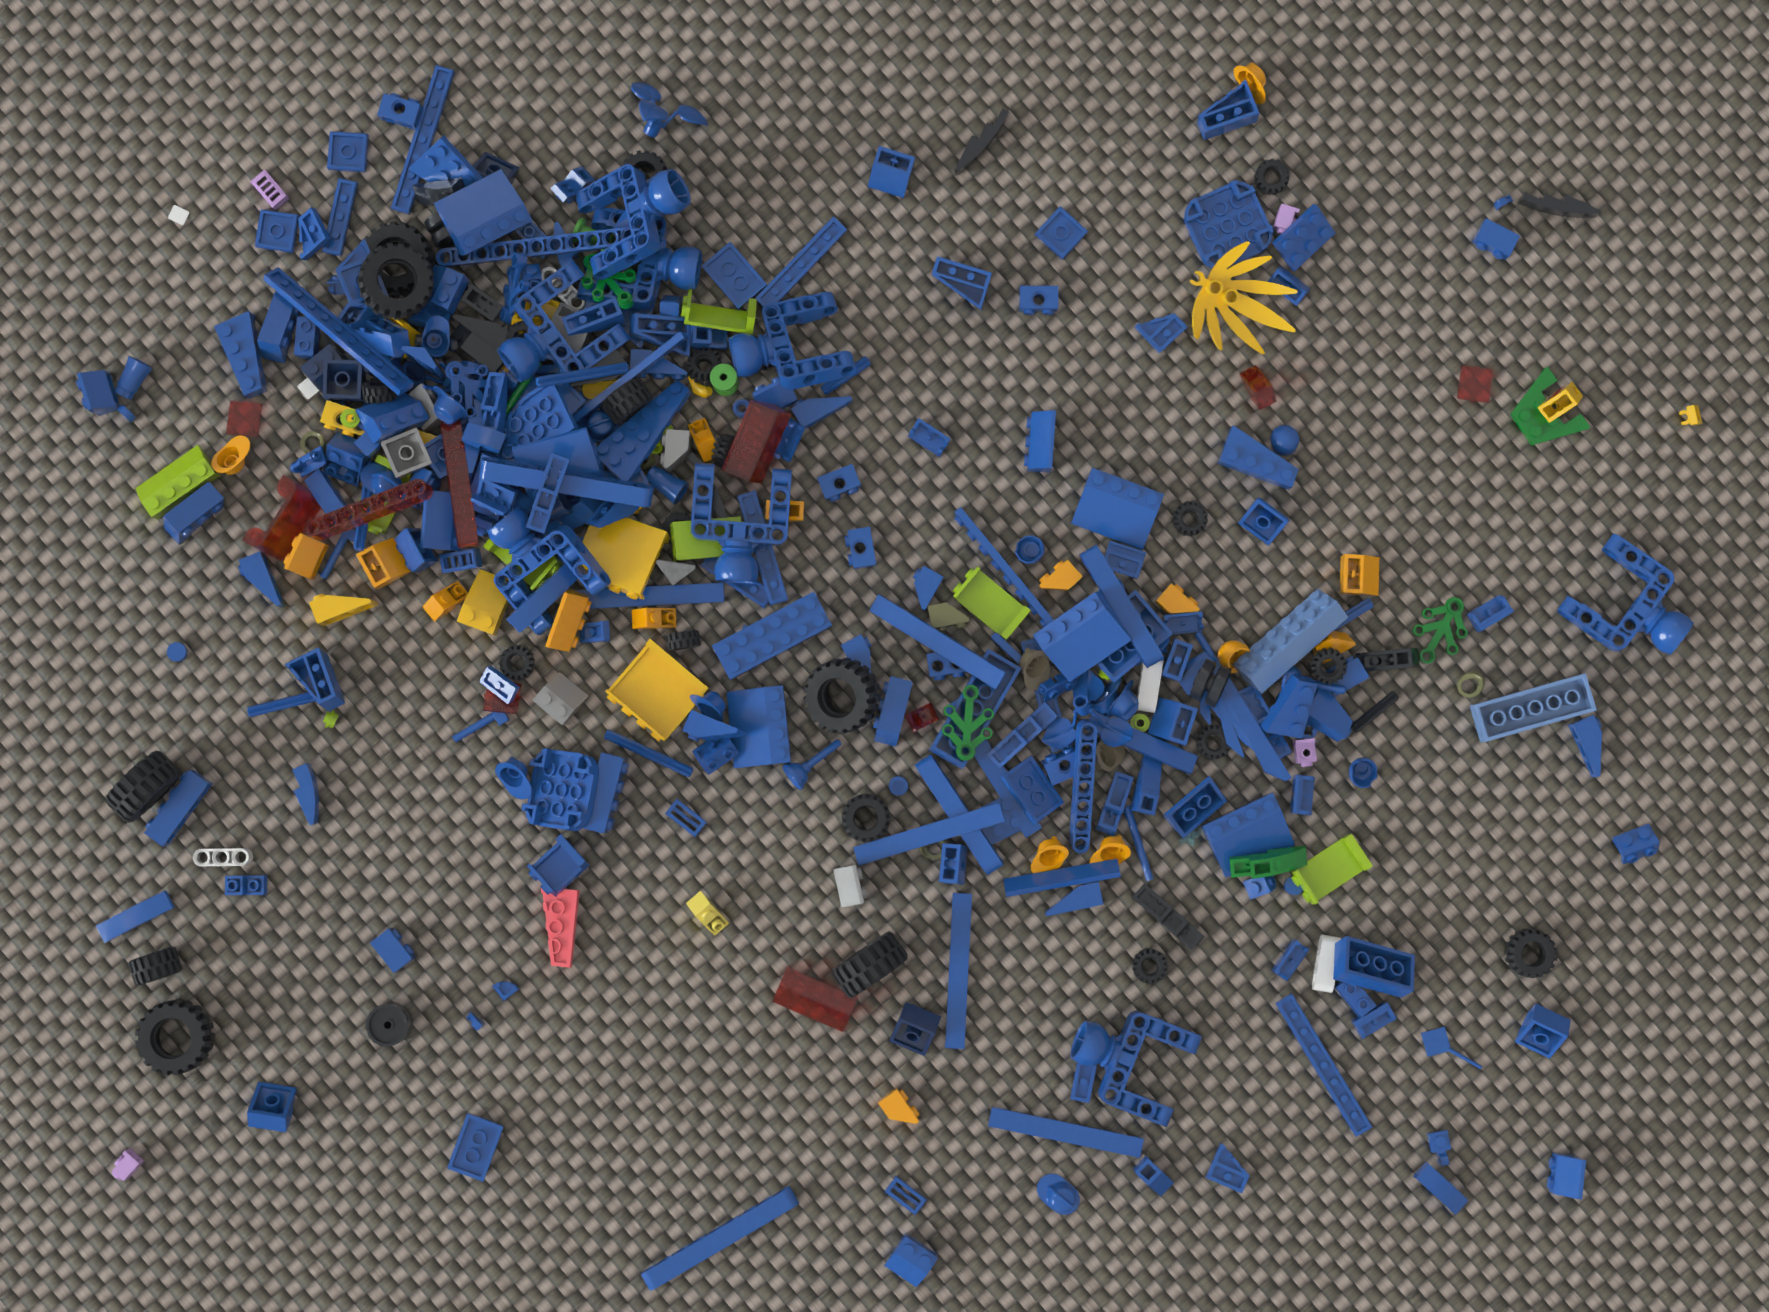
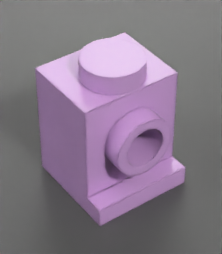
M1281 204L1276 215L1273 230H1276V233L1281 235L1296 221L1294 217L1298 215L1300 209Z
M1315 738L1293 741L1295 764L1301 763V767L1313 766L1312 762L1317 761ZM1305 749L1309 750L1307 757L1303 755Z
M131 1148L125 1150L122 1153L123 1155L114 1163L116 1167L112 1170V1175L118 1180L125 1181L129 1179L144 1162Z

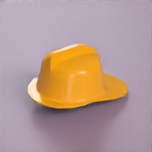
M1253 62L1245 67L1236 66L1233 71L1236 81L1241 85L1246 79L1255 103L1263 104L1266 100L1263 88L1266 84V78L1263 70Z
M241 435L232 438L212 458L211 466L213 470L218 473H226L227 475L240 472L245 465V457L250 450L249 439Z
M1120 834L1107 837L1102 840L1099 850L1092 855L1089 863L1117 859L1118 865H1120L1130 856L1131 850L1125 845Z
M1056 836L1042 841L1038 846L1037 855L1031 863V871L1039 873L1059 869L1069 855L1068 849L1058 841Z

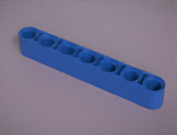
M1094 545L1079 554L1097 587L1103 593L1133 639L1130 642L1146 668L1163 660L1162 652L1098 546Z
M1088 719L1080 720L1076 727L1069 843L1077 853L1086 852L1090 846L1097 728ZM1085 726H1091V730L1088 733H1083ZM1084 745H1090L1087 752L1081 751ZM1083 764H1088L1087 770L1080 771V767ZM1087 783V787L1084 790H1079L1080 784ZM1085 801V807L1078 809V804ZM1080 820L1085 821L1082 827H1076ZM1083 839L1082 845L1075 846L1077 840Z
M929 754L915 764L918 772L949 818L970 812L932 754ZM982 829L961 835L987 875H990L1004 865Z

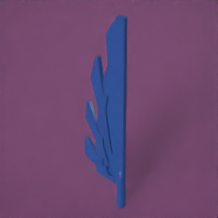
M1201 631L1194 636L1204 652L1187 662L1185 667L1187 672L1179 682L1188 696L1191 693L1197 673L1202 668L1206 658L1216 662L1214 675H1216L1221 667L1218 658ZM1229 678L1215 708L1211 707L1221 719L1226 744L1241 757H1244L1239 738L1255 752L1265 773L1285 782L1291 779L1289 772ZM1206 691L1200 700L1199 713L1211 725V706L1205 702L1208 694Z

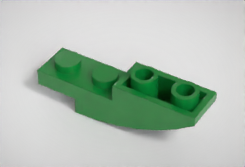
M1306 846L1267 850V853L1229 857L1231 878L1251 876L1252 879L1262 878L1304 867L1307 865Z

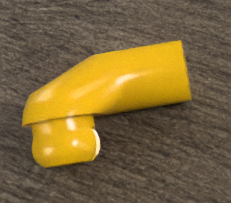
M690 376L688 377L692 392L702 398L712 395L713 390L710 386L701 385L699 381L695 383L694 379L691 380Z

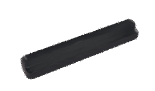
M1391 691L1354 721L1351 729L1355 733L1361 731L1399 699L1397 693Z

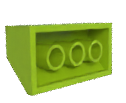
M197 445L135 489L147 512L152 518L158 520L206 483H211L220 477V474L213 470L211 461L202 448Z

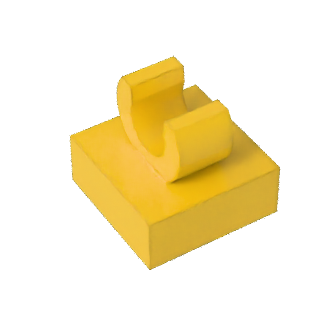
M1698 405L1687 406V410L1679 412V415L1686 414L1688 416L1686 421L1681 422L1682 425L1690 424L1696 426L1702 424Z

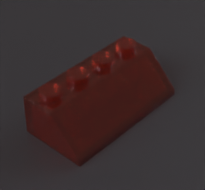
M750 400L722 471L748 482L762 484L791 414L775 404Z
M787 966L772 1002L843 1032L858 996L849 998L842 989Z

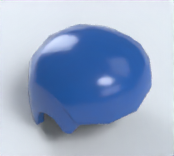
M1290 425L1276 427L1270 436L1272 450L1281 456H1289L1294 453L1299 445L1297 430Z
M1034 535L1024 536L1017 542L1015 554L1021 562L1035 564L1042 559L1045 547L1040 538Z
M1367 757L1357 758L1350 764L1348 776L1355 786L1369 788L1371 783L1377 779V766L1373 760Z

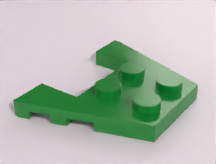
M1548 367L1543 369L1539 377L1510 413V416L1531 446L1590 428L1581 413L1564 424L1559 417L1549 423L1540 412L1538 407L1546 400L1542 391L1558 381Z

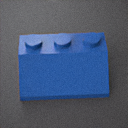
M405 392L396 399H392V401L380 402L378 404L375 402L355 410L373 445L416 427L418 429L430 419L421 401Z
M1055 410L1036 411L1031 413V417H1027L1026 428H1030L1029 436H1026L1025 447H1029L1028 455L1024 456V466H1027V471L1050 473L1052 469Z
M425 490L420 548L461 551L463 542L462 528L464 525L463 516L466 502L465 494Z
M1208 776L1168 810L1164 817L1170 826L1182 838H1185L1227 800L1212 778Z

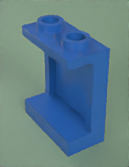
M561 834L555 839L557 843L533 865L530 863L527 865L531 870L528 872L535 881L539 880L542 883L540 886L547 895L551 893L555 897L590 866Z

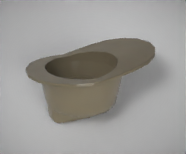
M1025 648V653L1020 658L1019 665L1024 674L1026 687L1029 690L1035 691L1038 690L1040 683L1047 681L1050 677L1049 657L1043 650L1038 651Z
M1101 740L1096 745L1095 768L1108 772L1112 771L1124 760L1125 747L1122 745L1110 747Z

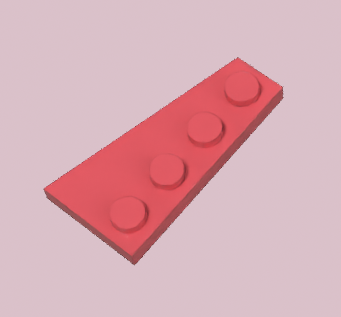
M541 888L544 900L543 909L546 915V930H548L549 937L548 945L551 966L571 968L580 890L564 889L555 897L551 893L547 895Z

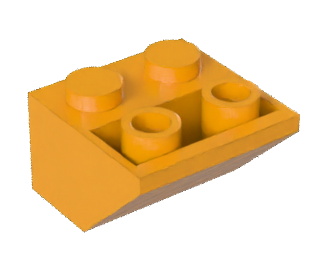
M300 533L292 542L293 549L291 553H288L285 557L284 568L314 581L329 546Z
M394 538L374 544L356 554L375 589L379 590L412 572L406 567V560L403 554H400L397 550V543Z
M1356 554L1342 555L1340 561L1339 594L1378 596L1380 557Z

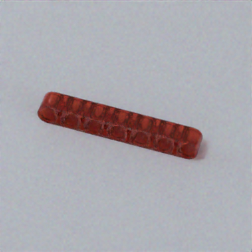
M459 419L451 425L440 421L458 548L478 546V535L473 502L471 501L472 494L464 442L461 441L463 436L461 421Z
M414 479L307 521L304 531L308 536L321 541L431 498L433 488L422 479ZM424 486L422 492L419 493V489ZM406 493L405 498L401 500L402 495Z

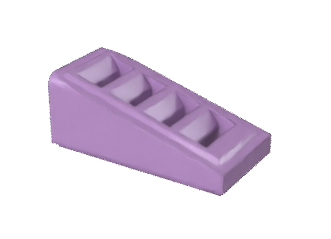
M265 169L250 181L275 211L290 199ZM266 176L267 179L258 185L257 183ZM271 182L272 184L263 191L262 188ZM275 187L276 190L267 196L266 194ZM279 192L280 195L272 201L271 198Z

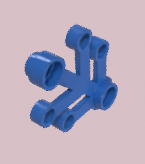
M514 252L512 266H509L507 269L508 284H505L503 287L505 306L500 311V320L505 322V324H511L512 317L516 312L515 304L519 299L517 296L522 291L528 292L529 290L528 280H520L519 282L521 268L527 265V256L523 253ZM525 301L521 302L523 309L525 308Z
M451 361L445 367V374L451 379L450 397L453 399L454 395H458L457 402L459 404L462 402V395L459 393L460 381L464 385V408L466 411L468 408H471L472 413L468 417H474L476 410L473 407L472 394L482 403L484 394L478 388H485L487 380H469L464 374L485 376L488 373V368L482 364L463 367L460 362ZM455 367L458 369L457 374L453 373V368ZM480 367L484 368V372L482 374H480L479 372Z

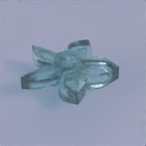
M1190 832L1185 838L1180 839L1179 844L1188 842L1189 845L1194 847L1195 841L1193 838H1197L1200 833Z

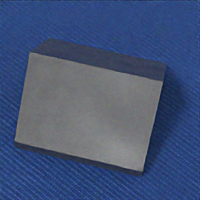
M657 560L656 563L672 585L695 570L696 566Z

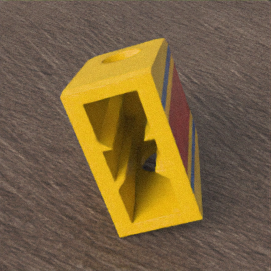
M1571 381L1550 395L1538 409L1550 423L1576 406L1583 395ZM1555 403L1557 409H1554L1551 405Z

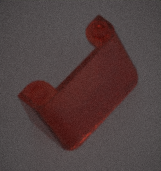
M283 474L277 484V491L286 500L266 532L257 527L251 528L242 539V541L280 561H284L287 554L291 553L294 538L299 536L300 533H306L321 509V506L308 488Z

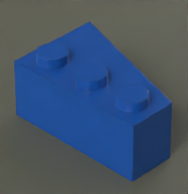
M1246 79L1233 91L1228 92L1221 100L1215 102L1199 114L1197 125L1203 140L1258 121L1259 111Z
M382 315L346 324L380 354L396 358L402 357L405 353L401 348L403 346H410L408 330L389 319L383 318Z
M319 647L285 664L315 701L329 712L345 704L329 656Z
M1292 674L1280 692V697L1269 709V714L1264 721H1261L1260 726L1267 733L1302 739L1318 684L1310 677Z
M890 676L889 682H885L882 692L886 693L885 699L880 700L878 708L881 711V715L876 717L873 727L877 728L875 742L894 747L897 746L912 681Z

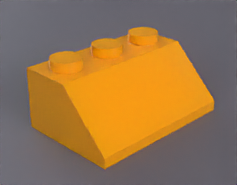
M570 588L564 592L545 647L570 652L572 648H576L579 637H576L578 630L582 631L585 619L582 618L585 612H589L592 604L589 601V595Z

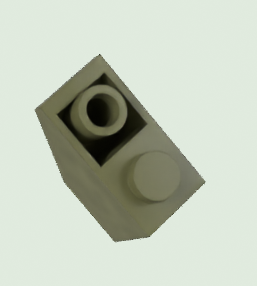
M947 602L927 606L931 626L941 632L946 631L949 626H955V629L966 627V623L970 622L969 617Z

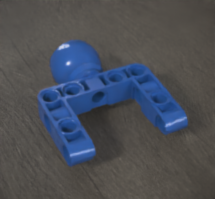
M626 164L576 193L580 214L590 213L596 209L599 210L617 201V198L623 196L631 230L630 236L591 257L590 263L595 279H606L658 251L660 239L655 217H661L663 214H677L685 210L691 203L689 189L683 178L675 170L669 169L659 172L652 178L649 186H647L644 173L632 165Z
M606 207L599 210L596 209L594 210L591 227L595 230L612 229L625 210ZM661 218L656 222V226H661L658 229L659 238L663 237L666 239L667 225L665 219ZM693 246L680 247L674 252L671 248L660 249L641 261V264L638 266L636 281L633 285L614 281L623 291H627L632 295L633 305L630 308L639 310L650 309L654 303L657 283L663 279L665 282L670 279L673 285L682 290L697 289L701 272L702 250ZM645 278H651L649 282L643 281ZM580 279L577 298L596 302L593 300L592 291L596 289L598 280L593 279L594 285L591 289H584L581 283L582 279ZM605 284L604 290H610V292L604 294V299L596 303H601L614 297L617 300V296L610 289V287L607 284ZM642 295L648 296L645 300L639 299Z
M574 260L523 294L515 304V310L528 327V331L524 334V338L514 337L504 341L497 349V352L507 369L519 382L533 377L539 369L540 361L545 362V359L552 360L561 373L569 372V364L575 365L577 370L591 368L631 339L621 324L618 323L575 354L546 315L541 306L549 300H553L571 287L577 280L585 276ZM552 280H559L562 286L555 288ZM527 301L531 308L524 310L521 307V302ZM534 317H539L542 320L541 326H536L533 323ZM600 342L605 343L608 348L607 351H601L598 344ZM556 349H563L565 357H558Z
M822 292L765 305L762 309V317L766 333L763 336L759 334L758 338L748 333H739L728 338L737 377L752 376L761 369L762 365L768 367L770 363L776 366L781 386L786 390H794L855 374L857 369L850 351H841L796 361L786 326L805 324L835 314L838 307L833 293Z
M695 463L691 517L692 536L697 540L717 541L722 546L721 550L724 553L719 556L714 566L716 581L743 584L756 583L759 568L755 558L751 555L755 552L753 549L758 545H782L788 536L792 470L772 468L769 524L711 520L715 464ZM704 486L709 492L706 496H700L697 490ZM782 492L786 499L779 502L775 499V494ZM703 525L706 528V532L699 535L695 532V527ZM717 526H721L725 529V534L717 536L714 533V529ZM761 529L764 536L761 539L755 538L753 536L754 530ZM779 530L782 532L783 538L775 540L772 537V533Z
M518 506L486 531L490 540L495 545L503 549H509V554H512V561L495 575L494 583L515 610L534 592L523 581L524 577L556 553L592 595L598 594L611 583L607 573L574 531L567 525L556 527L543 538L535 537L536 533H531V529L526 528L529 519L527 513ZM558 534L562 535L563 538H564V540H562V539L558 536ZM546 609L529 627L535 634L542 635L552 627L554 620Z
M1612 534L1602 548V551L1647 583L1645 588L1617 626H1612L1602 619L1599 613L1584 603L1580 604L1575 599L1569 597V595L1559 606L1557 612L1614 652L1622 651L1636 633L1645 632V634H1650L1651 641L1658 650L1671 655L1694 625V622L1684 613L1678 611L1666 612V607L1662 605L1661 599L1672 586L1675 578L1674 574L1621 536ZM1626 554H1633L1635 556V561H1628L1626 558ZM1660 575L1667 578V584L1659 582ZM1647 592H1655L1656 599H1650ZM1581 615H1588L1590 623H1584L1581 620ZM1626 621L1633 624V630L1625 628ZM1614 637H1620L1622 639L1621 646H1618L1614 643Z
M1137 1010L1129 1013L1121 1034L1117 1037L1114 1035L1109 1037L1106 1029L1099 1023L1084 1021L1075 1035L1070 1057L1083 1066H1092L1100 1063V1066L1105 1068L1106 1072L1098 1090L1100 1099L1108 1105L1167 1127L1174 1108L1162 1105L1140 1094L1131 1093L1125 1090V1086L1145 1035L1192 1054H1196L1202 1036ZM1137 1017L1142 1018V1023L1139 1026L1134 1024ZM1177 1031V1037L1174 1040H1170V1033ZM1130 1035L1135 1036V1041L1132 1044L1127 1043V1038ZM1116 1071H1120V1078L1113 1080V1074ZM1113 1089V1096L1106 1098V1092ZM1148 1103V1110L1141 1112L1142 1105Z

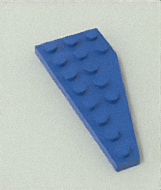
M559 386L537 387L519 401V406L516 410L509 414V419L505 423L504 434H506V437L501 446L500 454H488L502 460L516 462L512 447L577 430L578 426ZM482 454L477 460L472 479H468L467 473H464L451 489L453 493L465 494V500L467 499Z

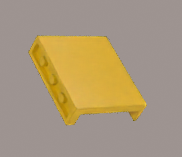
M625 517L602 528L589 525L582 543L609 576L611 583L607 587H609L610 591L620 594V592L626 593V596L637 600V598L644 600L643 591L664 544L668 545L670 536L667 531Z
M649 639L645 644L646 646L605 692L609 694L607 698L612 703L616 704L618 702L623 706L621 710L626 715L636 717L638 719L636 723L643 729L649 728L652 731L650 735L659 742L661 739L666 741L696 706L691 701L690 695L694 694L702 697L709 691V688L653 640Z

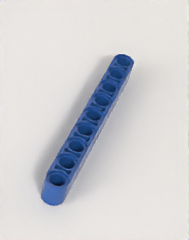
M484 457L481 459L479 478L491 482L539 489L546 467ZM566 470L559 493L639 507H650L654 487L644 483Z
M788 1186L644 1270L641 1276L649 1290L652 1291L799 1204V1201L791 1187Z

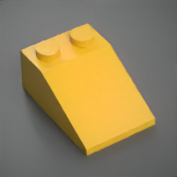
M479 569L462 605L457 622L496 636L509 602L494 583L495 574Z
M324 594L314 596V600L309 602L316 623L323 626L378 606V602L372 599Z

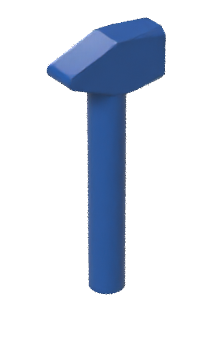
M341 526L339 529L336 527L341 533V537L320 577L327 580L347 540L354 542L356 530L350 527Z
M492 703L493 712L453 735L452 738L457 743L494 720L501 726L510 721L505 710Z

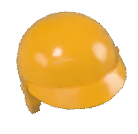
M1227 641L1218 650V661L1221 666L1224 665L1231 668V673H1238L1232 664L1247 651L1250 652V649L1246 644L1239 641Z

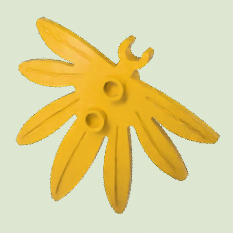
M1246 241L1225 253L1213 266L1207 279L1202 272H1194L1199 276V280L1197 282L1190 280L1189 282L1195 286L1200 285L1202 288L1194 303L1192 328L1194 337L1199 339L1206 311V321L1210 335L1216 347L1222 350L1220 326L1215 307H1217L1224 321L1242 341L1260 354H1265L1249 329L1228 306L1261 324L1295 332L1296 330L1275 312L1254 299L1238 293L1237 290L1267 295L1296 294L1298 291L1290 287L1265 281L1231 280V277L1251 271L1272 258V256L1255 257L1228 268L1249 246L1250 242Z

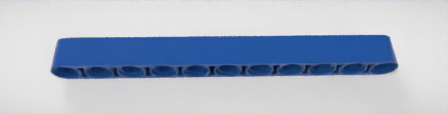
M630 227L488 243L468 253L469 257L465 261L463 260V255L460 256L456 247L445 248L438 251L436 260L440 265L446 267L512 260L513 253L517 252V248L521 244L524 247L522 253L527 258L603 250L628 237L631 230ZM611 234H615L616 241L611 244L609 237ZM593 236H596L598 242L596 245L592 246L591 238ZM575 238H578L579 245L574 248L572 242ZM559 240L561 243L560 248L555 250L554 243ZM540 242L542 249L540 252H537L536 245ZM501 247L505 248V254L503 256L499 255V250ZM483 249H486L487 255L485 258L481 257V251ZM447 253L450 254V261L448 263L444 260Z

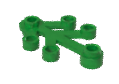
M589 254L584 258L583 263L587 269L586 276L581 280L584 289H591L594 285L590 259L596 254ZM628 269L606 279L598 280L596 289L592 291L594 301L600 302L604 299L603 292L605 284H607L616 294L620 308L629 309L632 307V295L627 291H623L614 279L632 283L636 280L634 270Z
M1451 597L1444 606L1433 609L1426 608L1422 611V617L1426 620L1432 619L1434 615L1446 614L1440 621L1426 625L1418 624L1413 627L1412 632L1415 636H1421L1425 632L1436 630L1427 648L1419 652L1421 663L1429 664L1434 661V650L1443 634L1447 643L1446 653L1448 655L1457 654L1458 646L1454 642L1450 627L1452 618H1454L1457 627L1455 636L1462 639L1468 634L1461 617L1464 603L1460 598ZM1452 603L1457 605L1456 610L1451 609ZM1426 610L1431 612L1430 617L1425 616ZM1417 627H1420L1422 629V632L1420 634L1416 633L1415 629ZM1460 629L1464 631V636L1458 634ZM1450 646H1453L1455 648L1454 653H1451L1449 651ZM1424 653H1427L1429 655L1428 660H1425L1423 658Z
M974 685L966 686L962 692L963 697L966 699L964 721L956 713L953 705H947L943 709L944 715L950 717L963 732L962 741L954 732L952 725L946 724L942 727L943 735L948 736L957 746L956 754L963 761L972 759L976 752L975 748L984 740L992 737V730L986 727L981 730L978 737L971 741V733L986 720H991L994 716L993 710L986 708L983 710L982 715L972 722L973 704L979 694L978 688ZM968 690L973 691L974 695L972 697L967 695ZM946 708H952L953 713L947 714ZM985 711L991 712L990 718L985 717ZM945 727H950L951 733H945ZM984 730L990 732L989 737L983 735ZM963 748L969 749L967 755L962 753Z

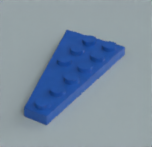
M444 135L408 168L427 182L462 177L466 187L483 178Z
M677 379L648 405L643 407L595 447L602 464L618 479L630 481L634 474H638L641 464L645 459H648L662 438L665 428L671 425L673 422L672 418L676 412L681 410L691 395L690 390Z

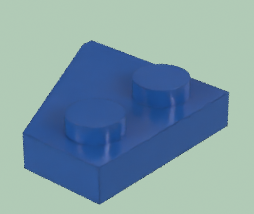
M312 207L298 218L300 228L299 242L303 243V253L300 254V258L306 261L331 240L316 208Z
M1173 313L1149 322L1139 323L1134 328L1160 354L1187 329V326Z
M1219 1143L1206 1178L1239 1193H1243L1250 1175L1222 1143Z

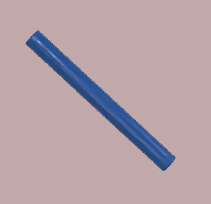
M1130 806L1124 807V813L1145 879L1149 881L1154 878L1133 813L1130 810Z

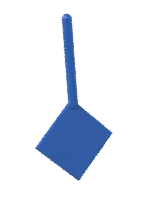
M1445 1027L1421 1033L1427 1057L1449 1051L1475 1067L1482 1068L1478 1063L1450 1047Z

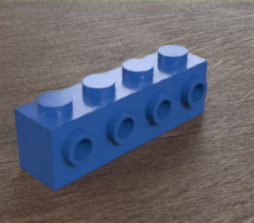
M195 770L183 773L178 787H174L168 794L170 798L166 803H162L159 806L157 816L154 819L152 818L145 826L147 829L144 834L162 847L168 846L213 785L212 782Z

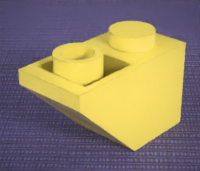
M699 891L686 903L695 917L714 936L729 924L702 891Z

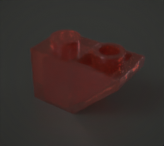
M1256 365L1239 373L1251 400L1259 410L1277 402L1272 384Z

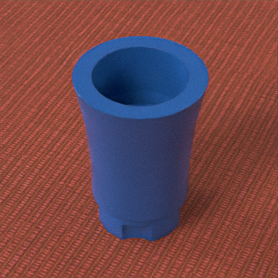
M128 356L125 368L117 382L118 386L115 392L132 400L134 394L137 393L153 368L137 358Z
M657 466L652 467L646 476L649 484L674 505L679 503L689 487V482L679 479Z

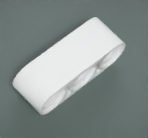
M545 267L541 271L542 279L545 280L547 274L555 273L557 270L553 267ZM552 280L555 288L562 286L559 280ZM572 285L566 294L557 296L571 307H573V302L579 299L577 298L578 291ZM582 300L581 306L573 308L583 310L585 308L586 301Z
M1163 660L1149 668H1146L1142 662L1137 692L1139 711L1155 713Z
M247 848L198 849L193 854V861L198 866H244L250 864L253 860V853ZM203 852H205L208 856V859L205 863L202 862L200 859V856ZM222 852L227 855L225 862H222L219 858ZM241 852H244L246 854V860L244 862H241L239 860V854Z
M1321 934L1312 980V990L1333 992L1335 980L1333 979L1335 943L1341 940L1340 937Z

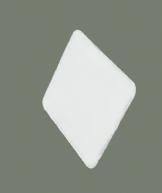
M174 205L168 219L184 225L189 211Z
M306 378L297 386L307 399H310L319 391L309 378Z

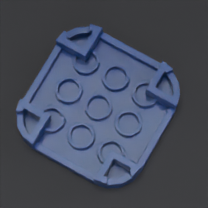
M1238 180L1231 181L1223 187L1198 198L1195 197L1186 207L1183 217L1185 226L1202 262L1210 269L1213 268L1225 253L1243 242L1249 241L1250 244L1243 254L1229 267L1262 253L1271 243L1274 233L1272 225L1270 226L1255 194L1256 190L1252 185L1250 186Z
M548 748L541 749L542 752L535 759L531 758L529 766H534L531 780L532 793L528 797L527 804L522 803V811H525L529 820L528 823L533 825L579 831L588 824L592 814L599 775L597 762L593 757L578 752L574 753Z

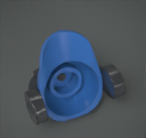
M434 315L427 320L422 335H415L414 346L426 348L433 357H441L447 353L448 349L450 352H456L457 339L450 338L448 321L442 316Z

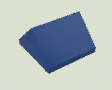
M1258 497L1238 524L1269 546L1290 519Z

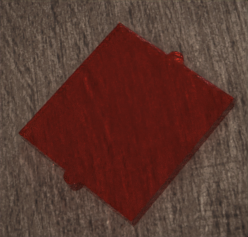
M1461 366L1457 399L1468 400L1471 403H1489L1493 370L1479 368V366Z
M246 400L244 402L230 401L226 434L258 437L262 404L248 403Z
M515 683L520 688L510 704H507L487 689L484 694L483 711L517 714L519 701H521L522 684Z

